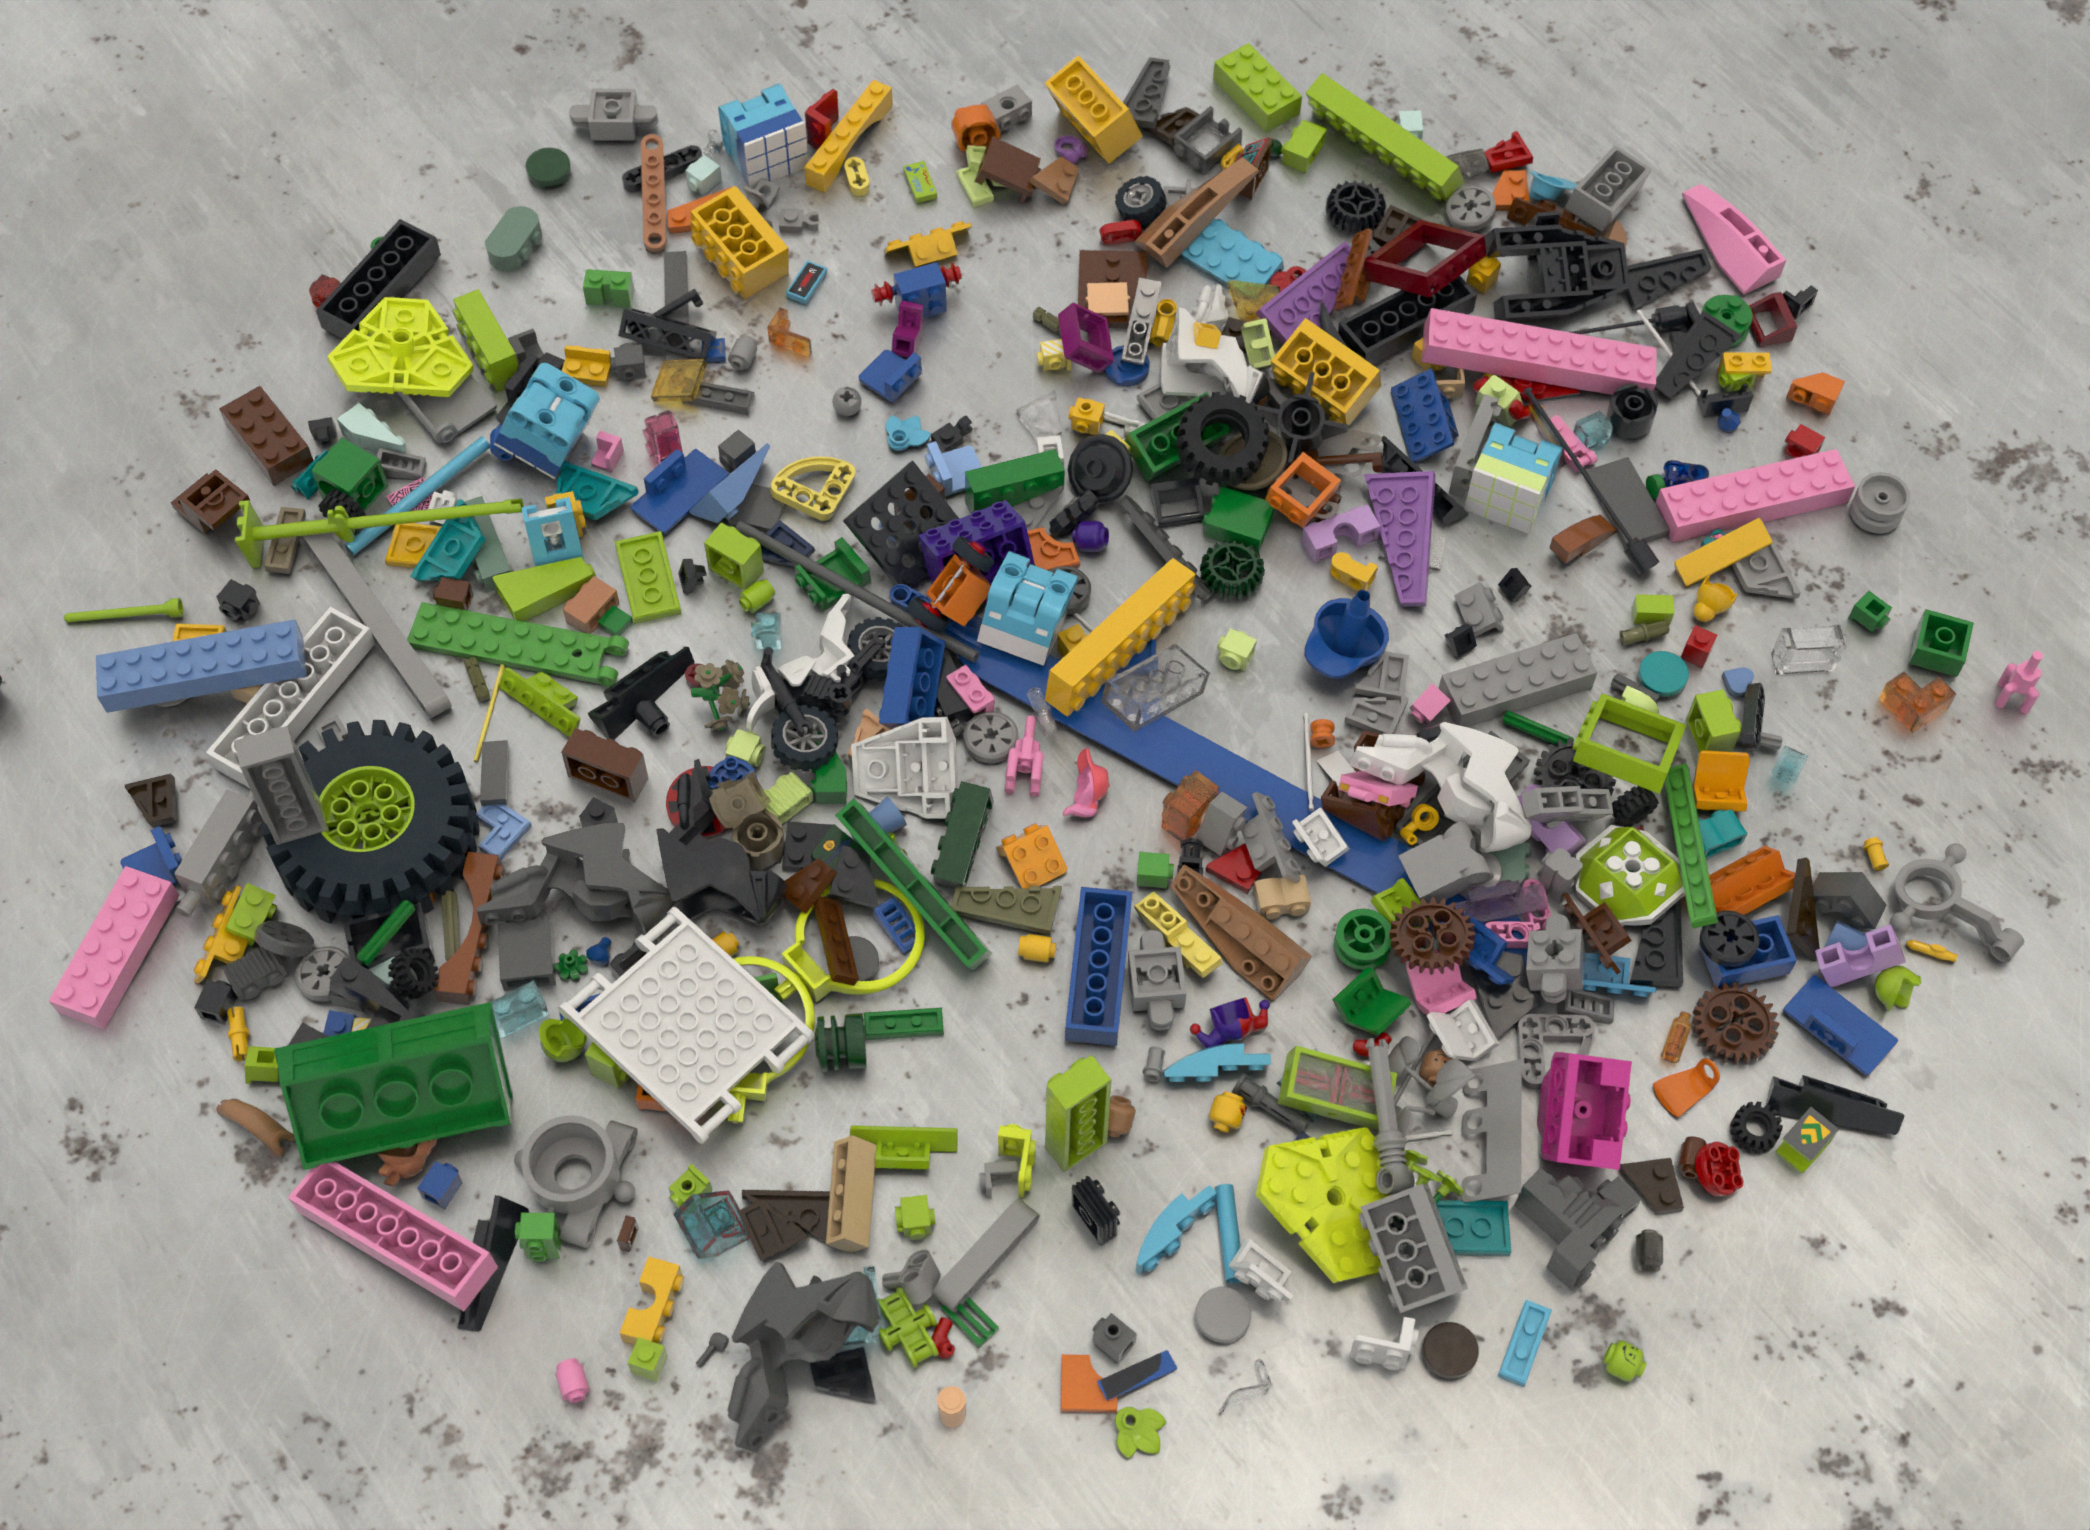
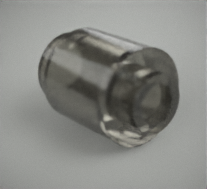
M1646 1229L1636 1235L1635 1262L1638 1264L1640 1271L1658 1272L1663 1264V1236L1658 1234L1656 1230Z

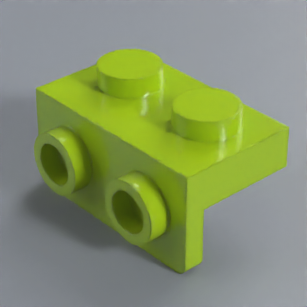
M1404 878L1399 879L1393 887L1374 895L1370 900L1376 910L1389 921L1390 925L1391 921H1395L1396 913L1402 914L1403 906L1411 909V901H1414L1417 905L1421 904V901Z
M246 883L225 931L248 940L247 945L252 947L255 941L254 936L257 926L263 923L265 918H272L277 907L276 904H273L276 895Z

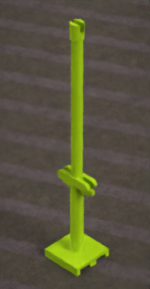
M522 498L501 502L349 518L344 507L336 506L334 511L328 510V519L264 526L249 500L239 501V506L244 516L237 518V526L242 535L235 537V542L251 568H259L262 563L264 540L334 533L341 540L351 543L354 541L355 529L502 513H522L521 507H524Z

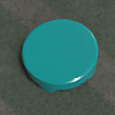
M1656 651L1648 654L1642 660L1638 677L1642 686L1660 694V697H1670L1685 689L1689 678V670L1686 663L1678 655L1668 651Z

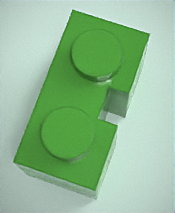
M586 269L583 282L586 304L604 305L605 301H612L613 306H632L635 290L632 272Z

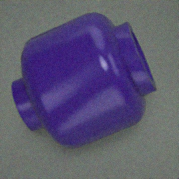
M1081 521L1077 529L1073 530L1072 540L1073 543L1077 544L1080 551L1101 552L1104 546H1107L1109 543V530L1099 521Z

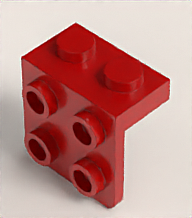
M831 89L828 93L823 94L814 105L809 106L805 111L807 143L815 150H818L831 134V126L839 119L838 92L835 89Z

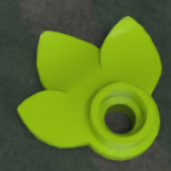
M1134 1407L1120 1409L1115 1416V1426L1119 1431L1116 1440L1119 1451L1126 1458H1130L1137 1449L1149 1454L1159 1453L1161 1444L1156 1430L1166 1424L1165 1418L1151 1408H1145L1140 1411ZM1126 1416L1133 1418L1134 1423L1132 1426L1126 1424Z

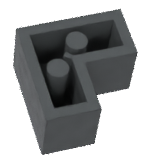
M1819 872L1813 884L1816 909L1823 913L1841 912L1850 926L1855 929H1875L1887 906L1863 872Z

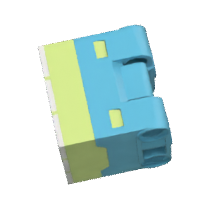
M1494 423L1487 443L1473 470L1464 510L1529 534L1543 501L1553 484L1563 447L1544 440L1541 441L1538 447L1536 442L1517 435L1514 438L1516 430Z

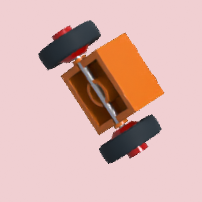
M959 536L952 545V548L959 556L954 554L926 592L932 600L931 604L914 597L907 606L908 611L916 618L920 625L925 628L929 627L938 633H942L949 624L944 615L965 626L974 617L981 603L987 599L991 584L979 570L987 572L992 567L994 560L985 552L986 549L976 541L971 542L962 536Z

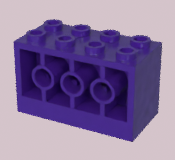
M1006 500L996 502L988 508L974 511L968 516L951 520L948 524L938 528H931L925 533L918 535L931 585L954 554L959 556L952 548L953 543L959 536L971 542L976 541L986 549L985 552L994 560L992 567L987 572L979 570L991 585L1009 551L1029 558V566L1030 564L1035 566L1025 520Z

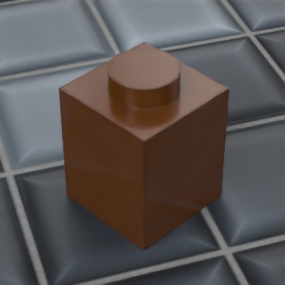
M441 577L439 585H436L433 591V599L437 605L467 611L473 598L470 582Z

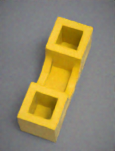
M648 1256L639 1279V1284L642 1291L651 1293L656 1298L654 1303L647 1309L638 1310L629 1307L620 1330L623 1342L635 1345L638 1337L654 1343L662 1342L666 1327H664L666 1317H671L674 1311L675 1301H673L676 1291H681L684 1283V1276L682 1275L680 1265Z

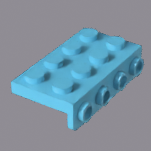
M1214 219L1181 253L1184 260L1253 302L1257 300L1269 284L1273 275L1284 269L1283 259L1276 252L1270 253L1265 250L1264 246L1258 241H1250L1244 233L1239 230H1232L1221 219Z

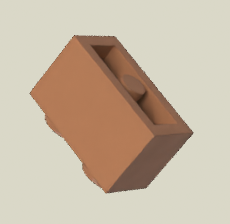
M593 576L589 582L582 585L579 593L573 599H569L563 609L566 622L583 633L592 634L599 626L598 620L613 605L617 607L620 603L617 590Z

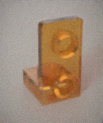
M779 307L767 327L769 342L776 346L791 349L798 354L810 356L812 353L811 340L789 331L791 321H789L788 310Z

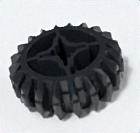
M1355 179L1352 183L1345 180L1343 185L1337 184L1336 189L1332 188L1326 200L1325 211L1328 220L1332 221L1333 227L1338 226L1339 232L1345 229L1347 234L1351 231L1358 233L1368 228L1374 231L1385 215L1386 201H1384L1383 194L1379 192V188L1373 189L1372 183L1365 185L1364 180L1361 183H1357Z

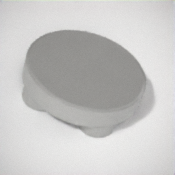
M1216 1287L1210 1289L1198 1301L1195 1314L1197 1328L1212 1341L1233 1344L1245 1334L1250 1325L1251 1308L1249 1302L1243 1294L1233 1288Z

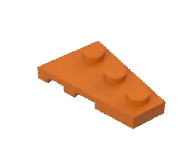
M732 187L667 210L669 233L692 231L690 226L691 211Z

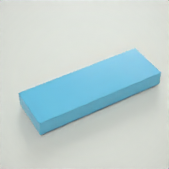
M1527 1299L1525 1300L1500 1368L1499 1377L1523 1387L1525 1386L1552 1312L1551 1309Z

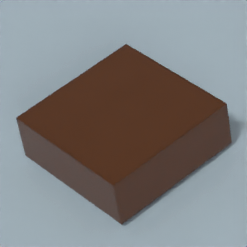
M625 1216L617 1239L620 1250L629 1252L632 1249L639 1229L635 1217Z

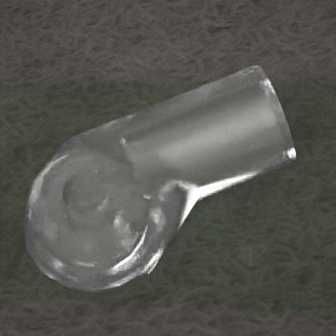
M716 130L708 132L707 136L710 142L703 149V154L709 159L717 156L723 150L722 140Z

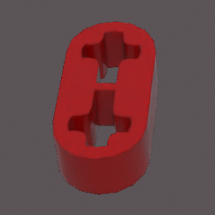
M1136 220L1108 223L1099 230L1101 241L1106 245L1134 242L1143 233L1140 222Z

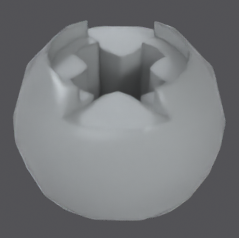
M843 387L835 392L832 403L834 409L840 415L851 416L859 411L862 399L859 392L854 388Z

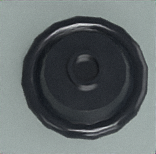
M1105 434L1089 436L1081 441L1070 455L1067 468L1069 483L1076 494L1083 493L1086 489H1089L1099 500V505L1111 503L1122 496L1130 485L1133 474L1132 456L1125 444L1114 436Z

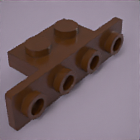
M1515 197L1507 215L1508 219L1526 226L1537 213L1560 211L1561 215L1558 225H1562L1563 228L1583 231L1585 234L1594 237L1597 232L1595 229L1581 224L1582 218L1566 208L1563 209L1556 206L1557 204L1554 201L1548 199L1540 200L1535 205Z
M1567 892L1563 894L1568 902L1564 905L1565 909L1572 918L1578 917L1579 920L1575 924L1579 929H1582L1583 935L1587 933L1590 935L1586 940L1594 952L1600 950L1602 954L1598 958L1606 970L1612 968L1616 975L1619 974L1621 971L1610 955L1632 940L1613 912L1604 902L1583 916Z

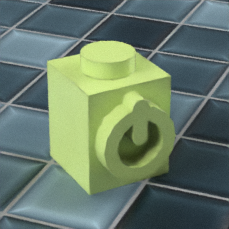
M1230 628L1227 635H1222L1218 642L1217 649L1220 650L1218 660H1221L1222 664L1229 669H1242L1245 671L1255 654L1257 639L1248 636L1245 632Z
M737 729L734 737L731 736L728 739L725 755L726 757L734 756L737 759L746 761L752 767H758L763 760L766 746L762 745L761 737L756 733Z

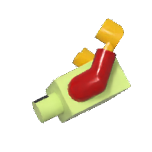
M1485 373L1473 384V390L1478 393L1475 404L1480 406L1484 394L1498 398V405L1502 407L1499 417L1492 416L1509 428L1516 420L1530 418L1529 406H1523L1520 393L1501 380L1499 375Z

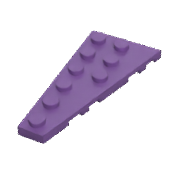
M1346 241L1256 312L1260 319L1266 318L1268 328L1283 345L1305 318L1320 328V304L1324 302L1328 313H1331L1341 286V277L1347 264L1346 259L1351 250Z
M1434 471L1364 474L1375 510V516L1381 526L1380 533L1387 552L1402 607L1426 606L1436 475Z

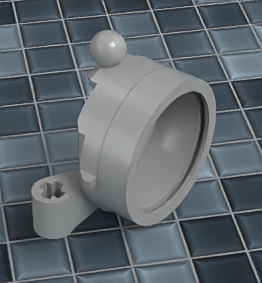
M574 1115L561 1116L551 1119L538 1127L528 1138L524 1149L515 1154L514 1163L517 1168L522 1170L534 1199L546 1207L548 1213L568 1214L561 1229L560 1239L562 1241L588 1248L594 1238L598 1215L603 1204H607L613 1195L620 1202L631 1201L634 1197L635 1187L628 1181L619 1182V1167L636 1142L637 1128L611 1120L604 1130L599 1124L585 1117ZM569 1159H583L592 1168L591 1177L588 1182L582 1187L573 1190L561 1187L556 1182V1172L559 1166Z

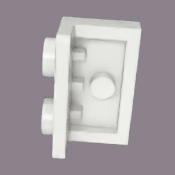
M1321 807L1300 822L1297 819L1292 821L1296 827L1293 831L1301 843L1306 842L1310 848L1307 850V853L1314 863L1319 861L1326 867L1350 850Z

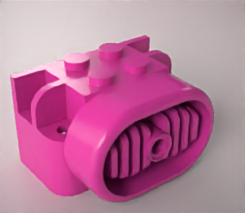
M1564 1052L1554 1053L1550 1069L1545 1074L1541 1084L1537 1127L1542 1137L1541 1155L1543 1159L1620 1170L1623 1137L1626 1136L1628 1124L1625 1121L1626 1110L1629 1109L1631 1103L1628 1091L1632 1061Z

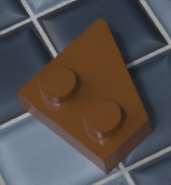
M818 858L785 880L787 888L784 897L806 914L838 873Z

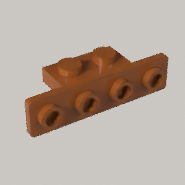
M1369 228L1356 233L1352 238L1351 250L1346 259V268L1341 277V286L1336 296L1334 310L1337 312L1351 307L1353 301L1361 304L1366 300L1370 281L1366 280L1364 261L1372 235V230Z

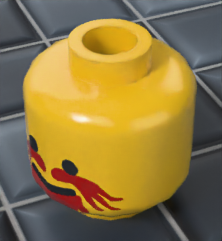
M1227 1091L1214 1097L1208 1118L1215 1123V1129L1229 1133L1230 1129L1235 1130L1241 1127L1247 1111V1106L1243 1103L1244 1098Z

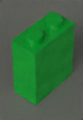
M1221 487L1219 494H1214L1210 505L1212 510L1210 513L1205 514L1202 526L1205 527V537L1220 542L1226 540L1228 543H1232L1235 539L1237 544L1245 541L1246 547L1253 545L1254 552H1260L1274 518L1275 509L1263 499Z

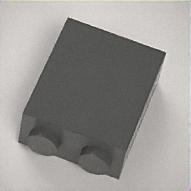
M535 917L526 921L498 923L499 971L503 990L556 985L554 931L550 918Z

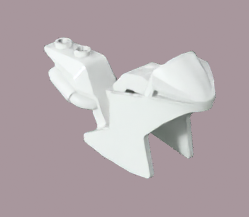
M1443 722L1440 724V735L1430 743L1423 738L1417 737V735L1382 734L1378 736L1374 747L1357 746L1349 765L1396 785H1403L1425 770L1431 772L1441 788L1437 799L1445 813L1444 816L1455 822L1466 821L1469 828L1480 835L1479 851L1490 853L1505 850L1525 842L1530 837L1532 825L1525 818L1524 809L1505 775V771L1518 753V748L1505 740L1472 728ZM1464 751L1470 756L1467 768H1463L1462 754Z

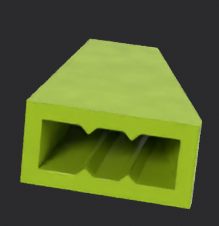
M582 557L499 574L492 577L496 592L513 619L527 621L574 598L579 593L582 585L589 582L593 576L596 577V574L590 563L586 565Z

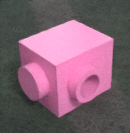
M1432 683L1409 709L1412 711L1411 715L1419 723L1424 722L1427 725L1451 700Z

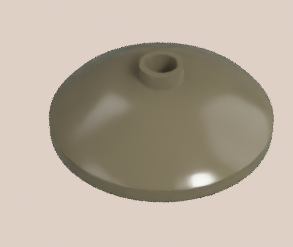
M1269 431V445L1258 471L1253 472L1252 477L1247 481L1241 479L1240 484L1232 487L1240 490H1257L1270 485L1283 473L1288 461V452L1285 443L1277 434ZM1241 433L1229 439L1222 447L1219 455L1228 456L1240 452L1245 445Z

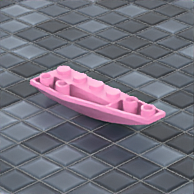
M1702 184L1682 193L1716 264L1743 295L1780 278L1786 259L1744 214L1720 195Z

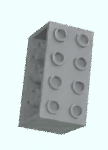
M1420 1184L1360 1207L1362 1213L1359 1214V1219L1364 1230L1369 1229L1372 1239L1368 1240L1373 1255H1377L1380 1258L1382 1266L1378 1267L1383 1282H1389L1392 1292L1388 1293L1394 1309L1398 1308L1399 1312L1403 1313L1468 1289L1428 1184ZM1397 1216L1399 1219L1404 1220L1405 1224L1402 1225V1230L1394 1226ZM1407 1242L1410 1246H1414L1415 1251L1412 1252V1257L1404 1252ZM1416 1269L1425 1275L1422 1279V1284H1420L1419 1280L1415 1281L1414 1279Z

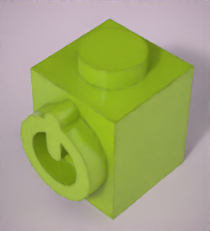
M927 1194L901 1197V1206L895 1207L897 1233L904 1232V1238L920 1240L925 1238L926 1235H931V1225H936L934 1208L929 1209Z

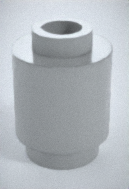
M742 335L736 340L728 356V361L734 369L746 370L749 368L757 352V341L748 335Z

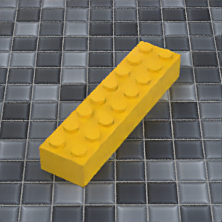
M1174 558L1166 563L1049 670L1045 701L1067 717L1074 710H1080L1089 696H1095L1104 682H1110L1119 668L1126 667L1133 655L1141 653L1147 642L1151 639H1156L1166 625L1170 626L1181 611L1185 612L1189 608L1191 593L1195 588L1193 584L1195 573Z

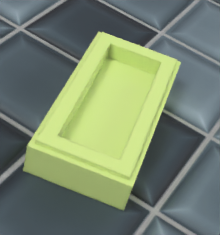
M966 167L957 170L956 176L972 206L976 207L994 201V195L986 180L983 185L974 182L978 169Z

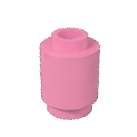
M576 1358L567 1359L557 1364L555 1375L562 1399L570 1403L584 1400L590 1389L583 1365L579 1364Z

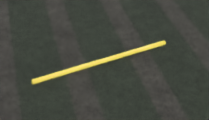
M500 664L473 759L474 762H478L482 742H484L503 669L505 668L503 664Z

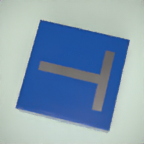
M716 338L715 341L710 343L707 360H702L703 362L726 361L725 338Z

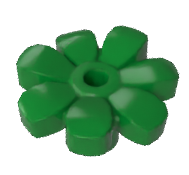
M574 949L570 950L568 955L565 953L558 956L560 962L555 963V971L561 972L560 979L563 981H567L570 976L572 981H577L580 979L579 973L586 975L588 972V966L584 965L588 961L586 956H578L577 950Z

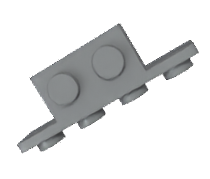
M1255 792L1252 794L1259 815L1248 821L1241 828L1253 865L1256 870L1263 871L1277 861L1282 876L1297 883L1301 880L1298 873L1299 867L1292 858L1290 843L1284 837L1283 825L1277 818L1274 810L1275 804L1269 796Z

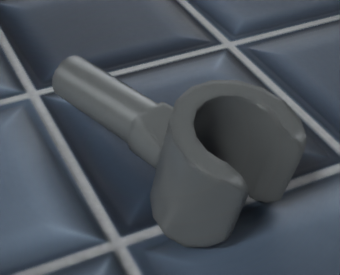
M719 1332L713 1333L709 1340V1346L696 1364L702 1367L715 1348L724 1351L729 1343V1338Z

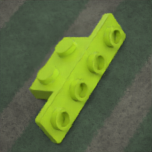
M509 667L503 669L499 684L500 689L568 737L571 736L575 728L578 729L581 719L569 710V708L577 704L578 697L543 672L525 679Z
M850 1126V1136H856L876 1145L875 1168L929 1169L931 1151L957 1152L958 1149L957 1128Z

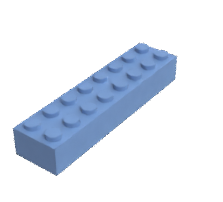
M295 619L96 655L97 698L106 713L306 676L303 634Z

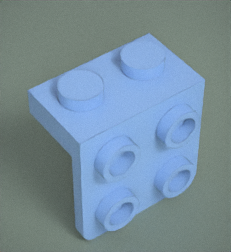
M936 441L927 444L926 464L928 468L932 469L933 478L945 487V496L965 491V471L982 467L972 446H965L941 454Z

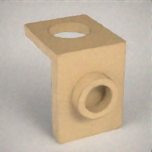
M1461 368L1456 370V380H1437L1439 389L1448 399L1459 398L1463 395L1465 379L1463 369Z

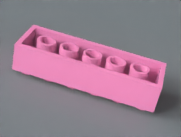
M125 866L49 999V1002L58 1013L105 1030L180 896L171 882Z

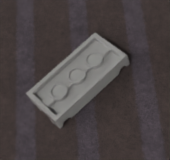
M1484 394L1455 463L1449 493L1464 497L1465 492H1467L1473 470L1482 453L1492 425L1496 422V418L1492 417V415L1499 417L1502 407L1498 405V398Z

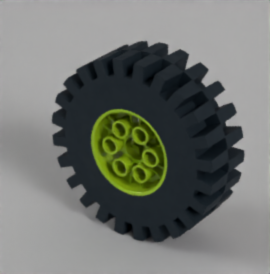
M373 720L371 735L364 734L359 721L346 723L348 739L338 741L333 728L321 733L326 746L321 751H318L309 741L303 743L298 748L322 804L328 830L279 845L276 844L267 823L261 824V830L268 846L266 848L285 888L291 896L295 895L304 910L310 912L315 908L320 920L330 924L338 914L343 924L344 921L360 918L361 915L368 916L396 909L403 900H407L412 904L414 902H421L423 910L427 914L434 909L430 897L431 892L435 891L440 896H444L448 890L454 892L450 875L464 880L462 874L466 862L465 857H467L468 852H477L474 835H479V823L475 814L477 810L462 767L458 761L454 762L451 751L447 746L442 744L437 748L433 735L424 730L416 738L411 725L402 722L398 723L392 736L385 720ZM389 832L395 834L396 836L390 839ZM361 841L363 849H356Z

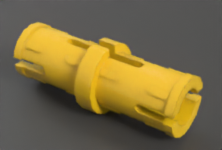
M234 1007V1013L232 1008L227 1010L230 1028L227 1034L228 1039L231 1040L232 1059L234 1061H243V1055L246 1060L248 1052L247 1038L250 1034L249 1029L246 1028L245 1010L243 1007Z

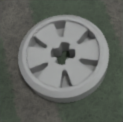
M1462 187L1452 193L1447 201V218L1451 225L1457 229L1469 232L1478 231L1488 226L1494 219L1496 214L1495 199L1492 193L1483 187ZM1471 206H1474V208H1472V211H1468V209H1470Z
M989 711L980 713L967 723L964 730V745L967 752L974 759L988 764L1007 760L1009 750L1015 748L1016 740H1019L1018 729L1014 721L1000 712ZM993 734L995 740L990 741L987 735Z
M326 946L312 950L309 955L304 956L295 972L296 983L301 992L307 998L314 1001H329L330 978L344 957L350 960L349 955L340 948ZM329 970L330 974H328L327 976L323 975L321 977L322 972L327 973V971Z

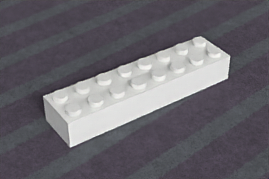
M329 607L303 638L306 676L264 684L206 752L213 768L250 788L240 768L234 741L242 739L247 735H256L267 732L272 728L288 726L292 738L295 740L375 645L369 627Z

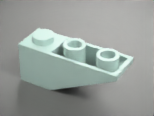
M358 403L337 418L341 432L354 445L378 452V448L406 453L405 447L407 445L399 435L395 436L385 422L377 420L375 413L370 408L366 409Z

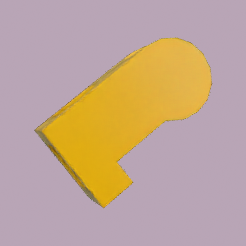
M1339 552L1331 559L1330 574L1334 579L1356 591H1367L1376 578L1378 565L1369 562L1365 566L1353 560L1349 554Z

